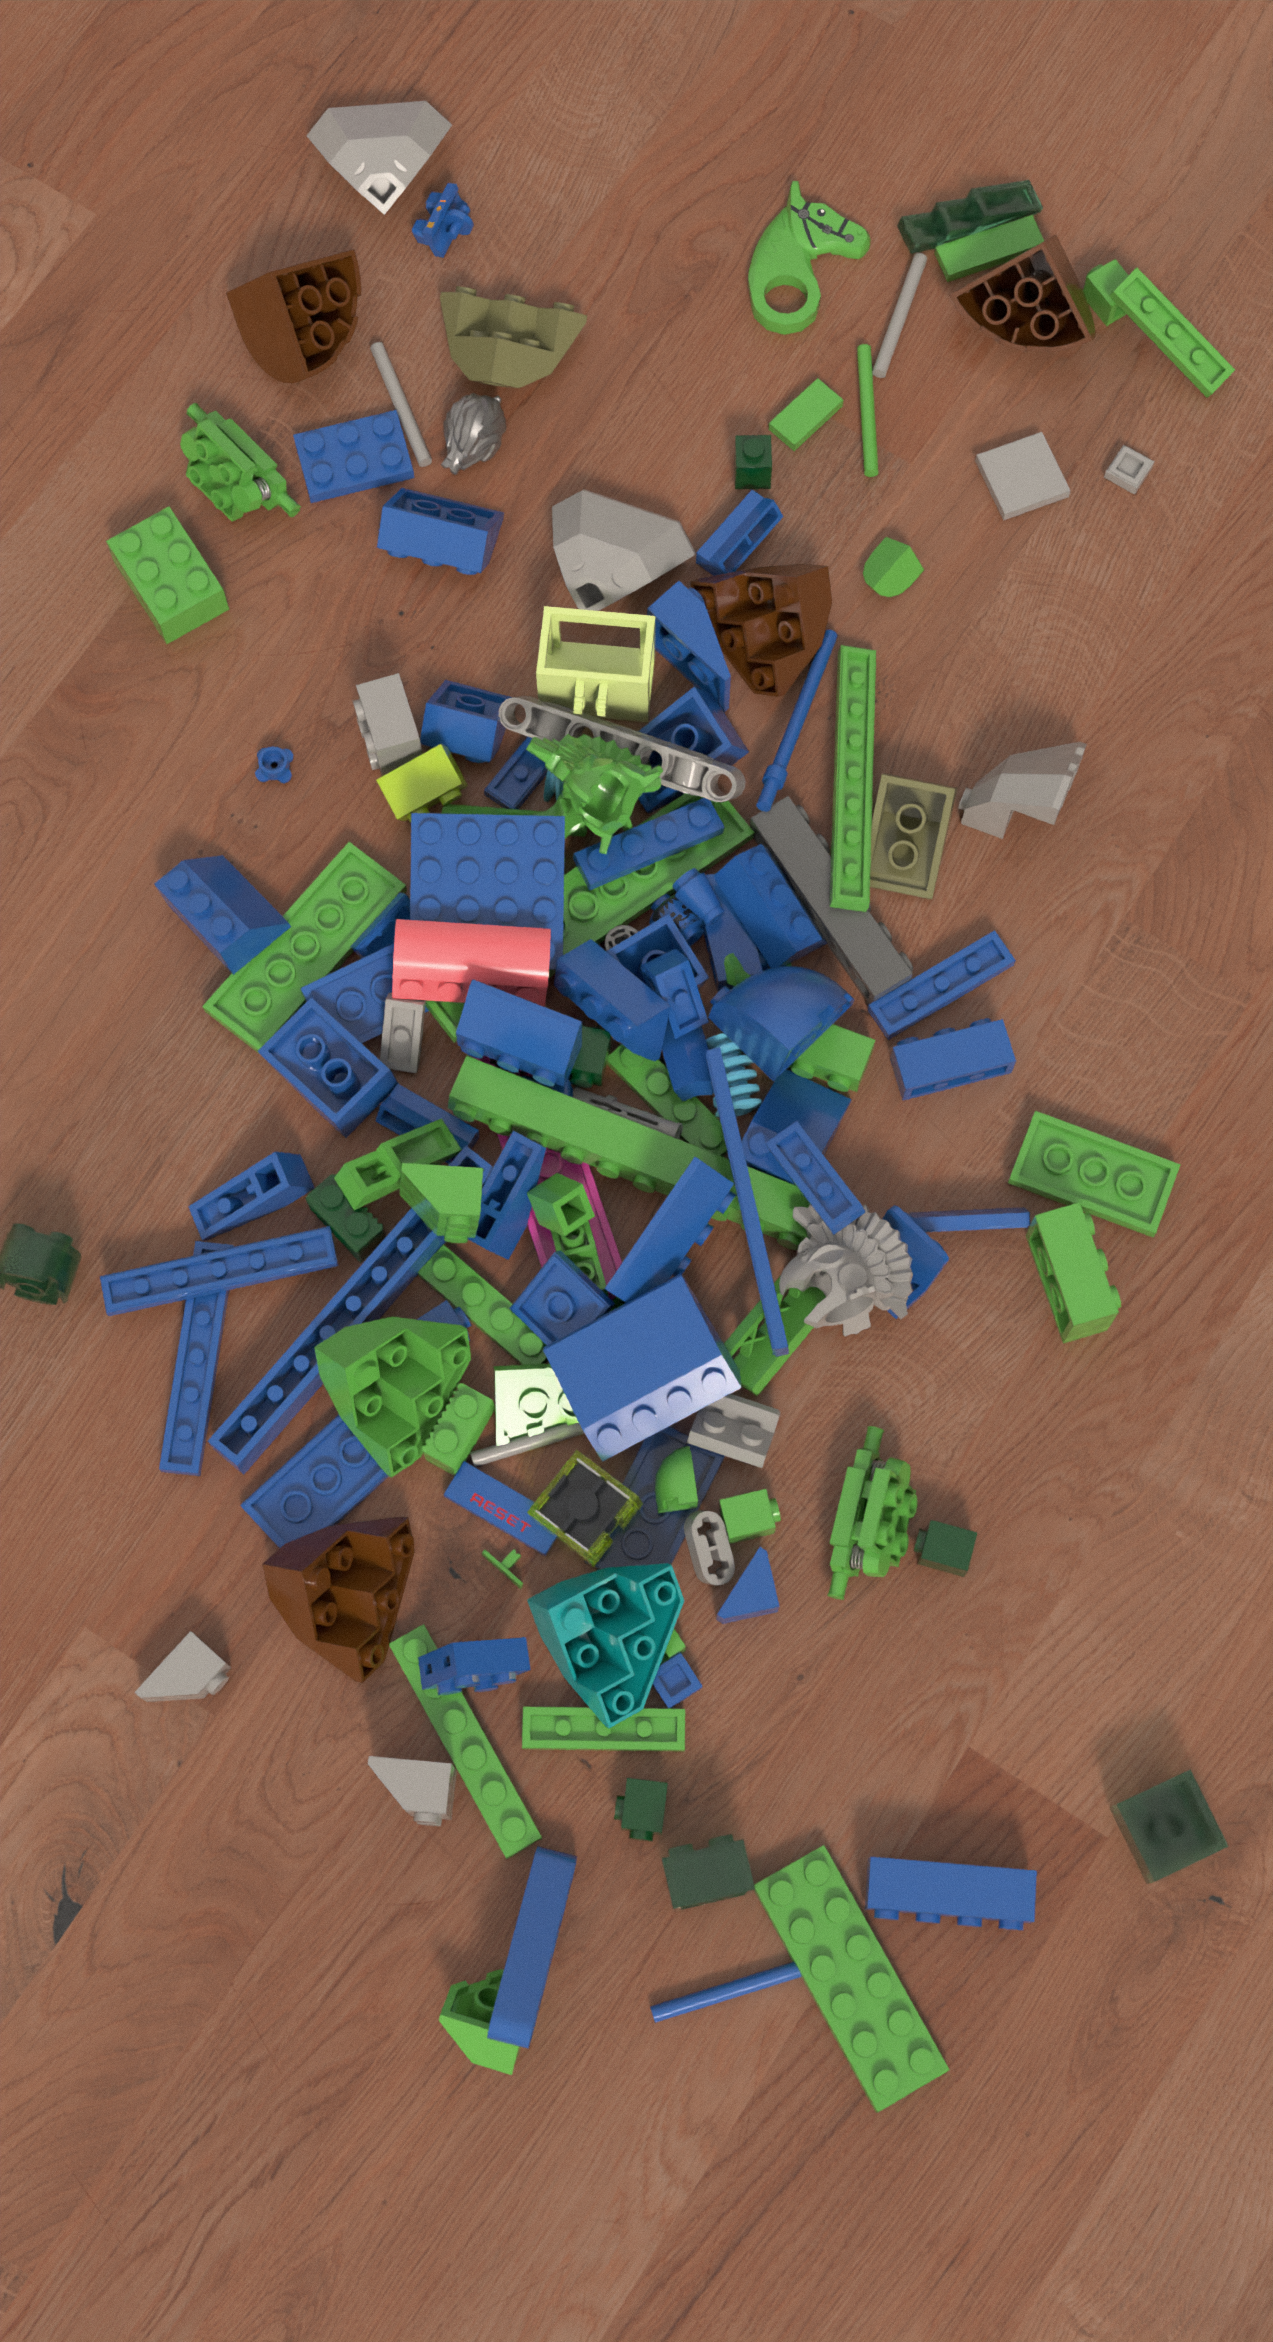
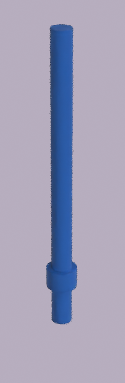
M825 630L822 646L814 656L772 765L767 766L762 779L764 786L756 804L757 808L761 811H770L777 791L781 790L788 776L786 768L838 637L837 633L833 630Z

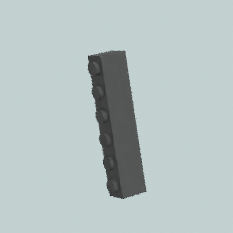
M789 796L773 804L770 811H762L751 817L750 828L754 831L753 838L758 845L763 844L770 851L827 941L828 947L866 1002L871 1004L910 981L913 974V966L905 953H898L891 943L892 936L884 923H877L870 913V904L866 912L829 907L831 873L829 845L821 834L815 835L808 825L810 824L809 817L803 807L799 804L795 806Z

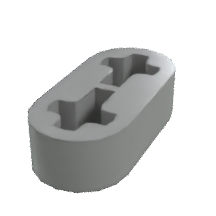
M699 1510L691 1513L685 1521L684 1534L696 1576L700 1581L709 1585H724L730 1581L735 1571L734 1559L724 1522L717 1513L712 1511ZM703 1522H710L711 1529L706 1531V1536L699 1535L697 1528H700ZM713 1560L721 1562V1567L716 1570V1574L708 1572V1567L713 1564Z

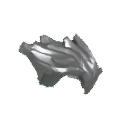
M475 393L465 395L454 403L451 410L447 413L443 423L447 455L441 466L443 468H450V472L453 475H457L460 469L465 470L479 461L486 462L490 460L500 448L502 434L506 432V419L500 406L501 398L499 395L494 398L487 395L480 396Z

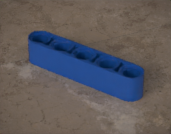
M537 1846L495 2001L487 2039L529 2049L576 1867V1855Z

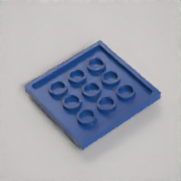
M411 813L410 920L551 929L549 969L556 970L557 960L563 956L565 816Z

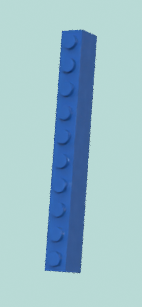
M465 1146L448 1165L483 1168L482 1188L493 1169V1166L468 1146ZM411 1208L208 1440L211 1447L244 1475L322 1386L323 1382L319 1375L314 1347L344 1327L379 1320L418 1275L417 1272L446 1243L444 1236H436Z

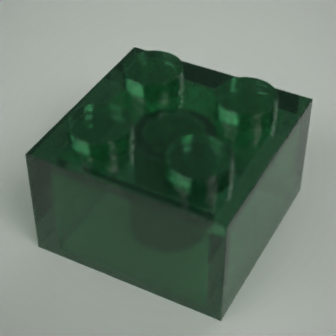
M1191 1769L1110 1807L1146 1884L1158 1881L1229 1847Z
M733 1834L709 1839L708 1848L694 1851L692 1844H686L668 1849L669 1857L662 1858V1867L673 1912L752 1894L755 1891L743 1839L734 1841Z

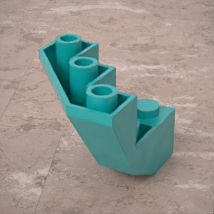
M671 1564L603 1568L561 1581L527 1599L538 1632L563 1677L605 1727L611 1728L643 1710L685 1601Z

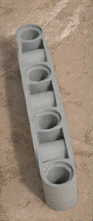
M518 696L506 699L499 708L498 716L505 728L531 738H546L549 741H552L554 738L560 742L567 734L574 738H579L582 736L583 729L588 727L593 732L594 738L600 736L605 742L615 740L620 749L628 747L632 755H640L641 764L651 765L649 757L651 752L655 750L659 752L663 760L661 766L663 772L659 776L661 778V785L680 792L700 796L715 802H725L737 798L745 789V777L734 766L583 712L582 715L574 714L573 709L556 703L542 701L531 696ZM517 704H521L526 712V718L522 723L516 719L514 714ZM722 774L728 776L732 783L731 791L728 794L723 793L718 787V779Z

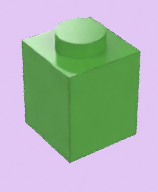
M1116 259L1104 266L1100 264L1091 269L1086 276L1083 289L1088 304L1106 326L1126 315L1109 297L1128 276Z
M559 1173L554 1174L527 1192L539 1225L560 1235H568L595 1216L583 1184Z
M766 1489L719 1500V1510L725 1525L729 1544L774 1534L776 1529L775 1522L781 1521L776 1498L769 1499Z

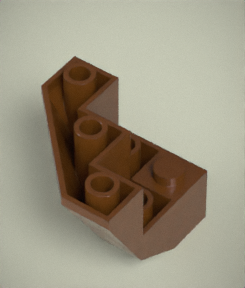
M812 564L765 566L690 581L691 588L695 589L705 602L721 651L753 693L776 697L785 695L822 646L832 606L828 566Z
M401 1516L327 1526L284 1544L262 1564L269 1599L299 1641L354 1681L363 1683L385 1662L415 1553L414 1538L411 1534L408 1517Z

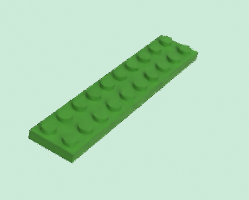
M685 793L641 824L698 801L703 797ZM710 800L725 827L721 835L590 891L579 869L575 867L564 875L563 955L590 939L600 944L614 927L629 924L651 909V906L658 898L665 894L670 896L676 892L672 886L683 874L693 868H696L700 874L705 872L752 840L754 831L729 801L715 802ZM549 969L548 978L553 976L556 973V970ZM426 1000V1008L455 1043L457 1041L456 1031L464 1003Z

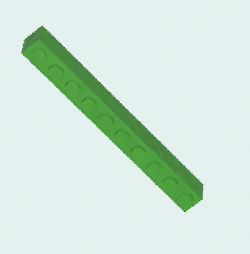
M467 1055L449 1095L448 1109L452 1110L453 1114L468 1122L478 1120L488 1124L492 1131L503 1136H509L515 1131L545 1148L561 1153V1157L568 1162L574 1164H582L584 1162L597 1167V1171L600 1174L614 1179L619 1176L632 1181V1184L637 1189L644 1192L653 1193L657 1191L668 1196L694 1157H697L734 1183L729 1159ZM747 1166L762 1234L776 1238L777 1242L783 1247L797 1250L799 1244L808 1236L807 1230L793 1218L794 1207L808 1208L809 1202L796 1185ZM734 1184L730 1191L736 1194L724 1214L716 1210L711 1218L718 1221L731 1220L741 1224V1228L745 1231Z

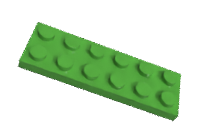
M348 842L283 915L291 927L234 975L231 974L202 1006L204 1011L257 1052L306 1003L300 988L337 971L353 953L354 950L350 946L399 893L405 894L407 891L406 884L352 843Z
M825 1845L752 1886L876 2113L950 2070Z

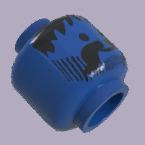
M665 894L658 898L651 906L653 913L650 917L649 925L669 914L690 947L703 935V921L680 902L675 895L670 897L669 894Z

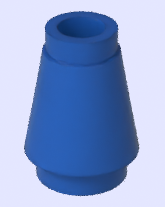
M693 868L683 874L673 884L672 887L677 892L675 897L704 921L707 926L714 924L725 914L705 873L700 874L696 868Z

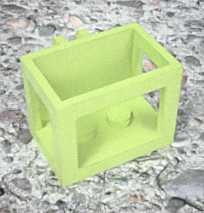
M544 606L536 670L538 699L574 710V714L582 715L583 712L597 718L648 722L655 665V616ZM560 621L640 628V648L561 641Z

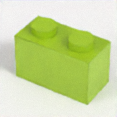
M442 744L376 780L397 820L404 822L409 820L410 823L411 813H430L428 808L439 802L443 806L450 804L462 796L460 790L468 787L448 747Z

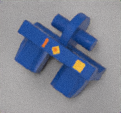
M447 183L443 193L431 192L426 201V209L430 214L429 220H416L412 228V233L417 242L428 245L436 257L444 258L452 240H455L458 234H470L474 227L472 219L468 216L470 208L460 198L457 184Z

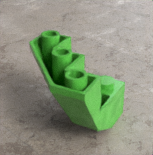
M388 1317L344 1327L314 1347L320 1378L340 1418L382 1470L391 1478L421 1458L423 1454L421 1446L427 1445L425 1440L431 1438L429 1433L434 1431V1425H438L437 1419L442 1417L441 1412L445 1411V1405L449 1403V1398L452 1397L453 1391L456 1390L457 1384H459L471 1360L468 1332L464 1326L400 1317Z

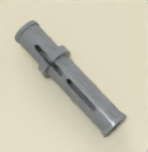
M578 1086L573 1090V1098L680 1139L683 1129L682 1123H676L647 1111L617 1102V1097L612 1095L603 1097L583 1090Z

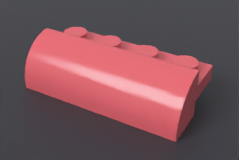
M396 919L392 998L465 1003L468 989L473 979L545 1007L549 977L551 929Z

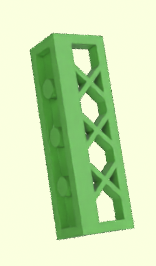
M780 1277L774 1283L789 1354L778 1357L773 1355L766 1321L757 1331L758 1324L764 1318L761 1300L727 1339L724 1345L731 1357L741 1346L740 1353L735 1357L734 1362L740 1370L741 1386L758 1396L814 1327L804 1323V1319L818 1303L826 1298L823 1291L819 1288L809 1287L803 1292L797 1288H789L788 1295L782 1301L783 1295L780 1294L779 1290Z

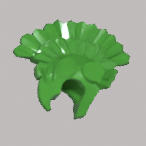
M567 734L560 742L554 738L552 741H549L546 738L533 737L526 748L531 754L545 762V768L563 782L562 798L569 799L576 815L582 816L585 825L593 833L601 837L599 853L607 854L613 834L622 827L624 831L632 829L630 816L636 801L642 793L654 792L661 787V778L659 777L663 772L661 766L657 765L651 769V765L641 764L640 755H632L628 747L620 749L615 740L605 742L600 736L591 739V737L585 734L579 738H574Z

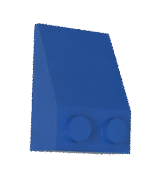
M678 581L647 608V615L655 616V650L695 687L712 693L725 713L729 709L731 675L702 596L695 589H688Z
M695 686L638 731L702 753L731 766L749 753L713 694ZM655 750L651 752L649 757L651 766L653 768L657 765L662 766L663 760L659 752ZM661 785L659 790L642 793L638 799L646 812L652 813L685 793Z
M310 998L257 1051L345 1138L367 1118L393 1091L398 1083L391 1070L313 998Z
M786 1069L773 1083L741 1141L747 1166L795 1185L765 1143L798 1121L821 1153L825 1155L852 1099Z

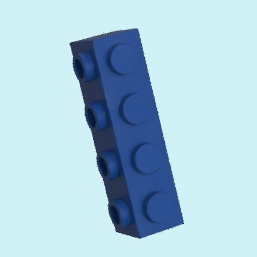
M869 1857L867 1862L865 1909L874 1910V1918L899 1920V1912L916 1914V1922L940 1924L941 1916L957 1917V1925L982 1927V1919L999 1921L998 1929L1023 1931L1024 1923L1035 1922L1037 1871Z

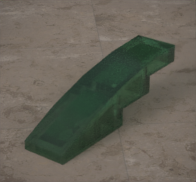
M1030 180L972 188L966 198L937 202L931 212L902 216L897 227L910 254L932 250L936 246L1035 215L1042 211L1043 206Z

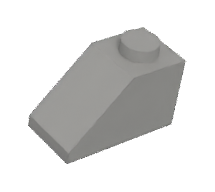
M190 1631L135 1693L146 1702L202 1699L208 1693L215 1695L221 1690L229 1679L226 1673L231 1667Z

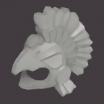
M811 1205L808 1208L794 1207L793 1218L807 1230L808 1238L806 1237L799 1244L797 1256L783 1269L779 1283L780 1294L784 1295L785 1291L789 1288H797L803 1292L809 1287H817L826 1296L804 1319V1323L814 1328L843 1324L842 1333L846 1337L850 1334H858L860 1331L871 1327L869 1312L873 1309L874 1305L881 1310L891 1309L900 1320L908 1314L906 1302L908 1296L913 1292L911 1286L913 1277L911 1269L912 1258L908 1254V1245L901 1241L898 1230L891 1228L890 1223L882 1220L876 1212L870 1213L868 1206L864 1205L865 1213L833 1235Z

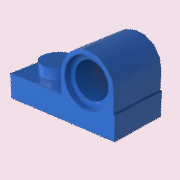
M673 949L640 966L645 984L671 1006L667 1028L675 1039L709 1022L690 962L677 949Z

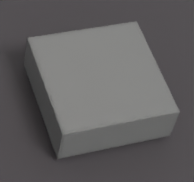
M1123 445L1106 470L1104 478L1136 494L1153 468L1155 461Z

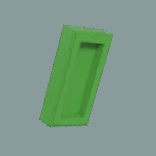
M817 378L769 423L768 430L795 451L843 407V399Z

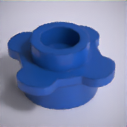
M268 747L258 751L259 769L255 772L258 781L278 780L280 783H287L291 780L292 774L289 768L294 756L289 749ZM273 763L278 764L276 768L271 767Z

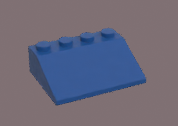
M682 1273L543 1348L582 1430L602 1462L742 1388L739 1368Z

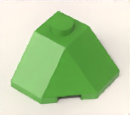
M499 1969L487 1973L485 1980L468 1985L466 1980L451 1985L439 2016V2022L471 2063L512 2075L521 2047L487 2039L504 1970Z

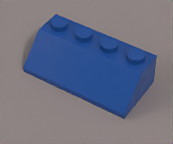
M694 1157L605 1289L627 1303L668 1281L672 1275L683 1274L692 1260L686 1256L694 1242L702 1246L714 1228L708 1222L717 1210L724 1214L736 1194L730 1191L734 1183L697 1157Z

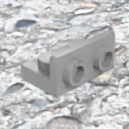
M729 1394L698 1411L687 1443L762 1468L781 1412L778 1409Z

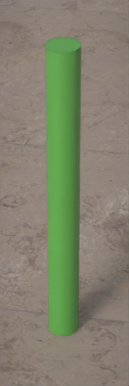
M862 344L857 347L864 475L874 477L879 474L872 356L871 346Z

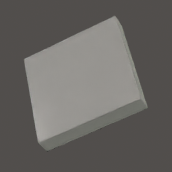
M1042 432L976 455L975 462L1003 521L1068 498L1071 490Z

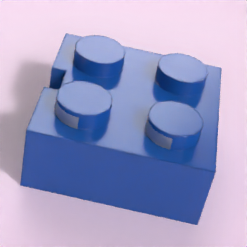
M526 1637L454 1642L418 1657L422 1690L437 1689L438 1695L460 1693L462 1688L474 1687V1692L496 1690L498 1685L516 1682V1675L531 1670Z

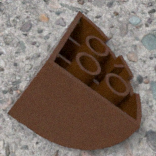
M1057 235L1050 237L949 295L962 316L976 330H980L988 337L997 341L998 344L1023 352L1054 353L1079 347L1096 337L1095 324L1087 299Z
M354 249L268 272L226 292L245 346L256 363L272 378L283 383H296L315 376L331 366L338 359L337 356L345 344L350 343L359 319L356 316L357 297L361 296V277Z

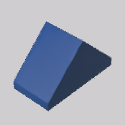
M759 1547L719 1610L716 1620L720 1623L726 1624L778 1612L780 1606L768 1554L765 1549Z

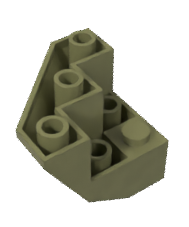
M456 286L455 292H441L440 295L451 358L470 381L487 385L521 388L552 374L587 322V315L574 312L575 306L566 303L554 302L553 308H538L525 304L526 298L505 294L504 300H489L476 296L477 290Z

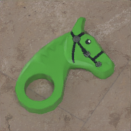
M792 181L787 206L768 225L758 241L748 274V289L754 318L766 330L783 335L801 332L816 319L821 302V293L813 273L811 259H817V255L825 253L841 255L851 259H860L868 252L871 243L868 231L862 226L840 216L826 204L805 200L801 194L799 181ZM788 285L799 289L805 295L806 303L796 312L789 314L779 313L770 308L766 303L765 296L774 287Z

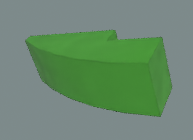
M441 1118L383 1142L376 1151L345 1163L334 1179L352 1208L356 1210L400 1188L402 1163L441 1165L459 1154L462 1149Z

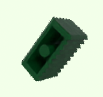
M331 1174L313 1189L305 1199L310 1210L326 1227L330 1226L333 1235L361 1263L371 1255L387 1236L384 1226L379 1224L378 1218H374L373 1213H369L367 1207L362 1206L354 1210L335 1181L334 1177L336 1174Z

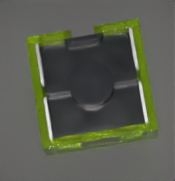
M576 1450L530 1507L527 1514L534 1522L594 1567L613 1543L610 1534L618 1525L624 1529L643 1503L638 1495Z

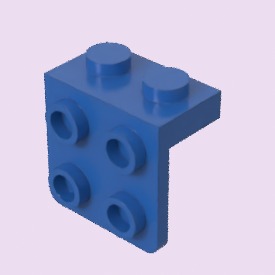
M893 1205L887 1210L882 1220L888 1221L891 1228L900 1232L901 1241L908 1245V1254L912 1258L911 1269L913 1277L911 1286L913 1292L908 1296L906 1302L908 1309L927 1292L949 1261V1257L943 1247L936 1240L931 1239L916 1224L911 1215L904 1212L898 1206ZM891 1309L887 1310L895 1319L898 1318Z

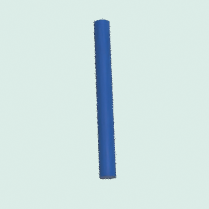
M790 1962L650 2006L656 2023L800 1978L801 1974L795 1963Z

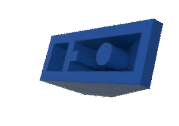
M515 1131L512 1132L482 1188L481 1212L476 1237L468 1238V1240L509 1260L527 1227L532 1207L527 1192L537 1186L546 1152L545 1147Z
M274 1152L188 1207L201 1239L207 1241L284 1208L315 1189L300 1154Z

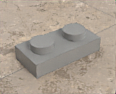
M388 993L385 1001L380 1061L389 1069L417 1073L420 1065L426 1000L392 998V993Z

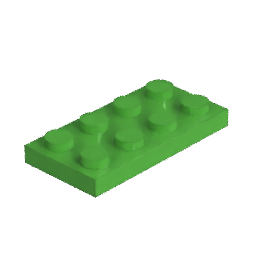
M1035 1111L1008 1184L1067 1206L1080 1202L1083 1212H1089L1091 1215L1154 1237L1181 1164Z

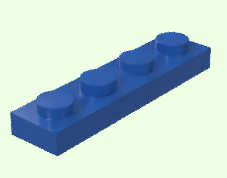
M702 798L613 836L607 854L599 853L601 844L599 842L574 853L573 860L590 891L721 835L725 827L711 801Z
M994 930L868 1005L867 1010L887 1040L1011 968L1016 960Z

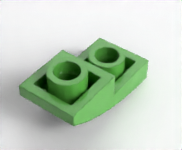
M589 1221L566 1236L550 1230L555 1250H561L608 1296Z

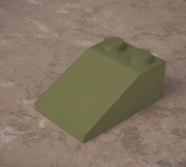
M888 773L881 775L871 829L870 887L933 899L958 787Z

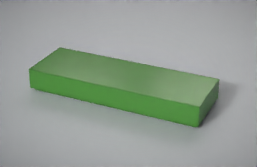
M1033 215L936 246L934 254L947 282L1004 264L1040 244L1044 239Z

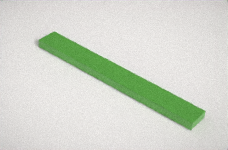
M841 645L838 650L829 907L866 912L870 903L876 650Z

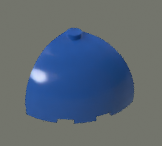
M796 966L775 967L746 978L731 990L727 986L723 987L710 1001L713 1007L708 1018L774 1082L853 1005L855 999L837 982L818 971Z

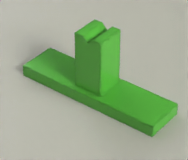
M484 1549L482 1556L521 1589L523 1583L509 1571L521 1558V1555L519 1553L516 1554V1550L513 1549L500 1563Z

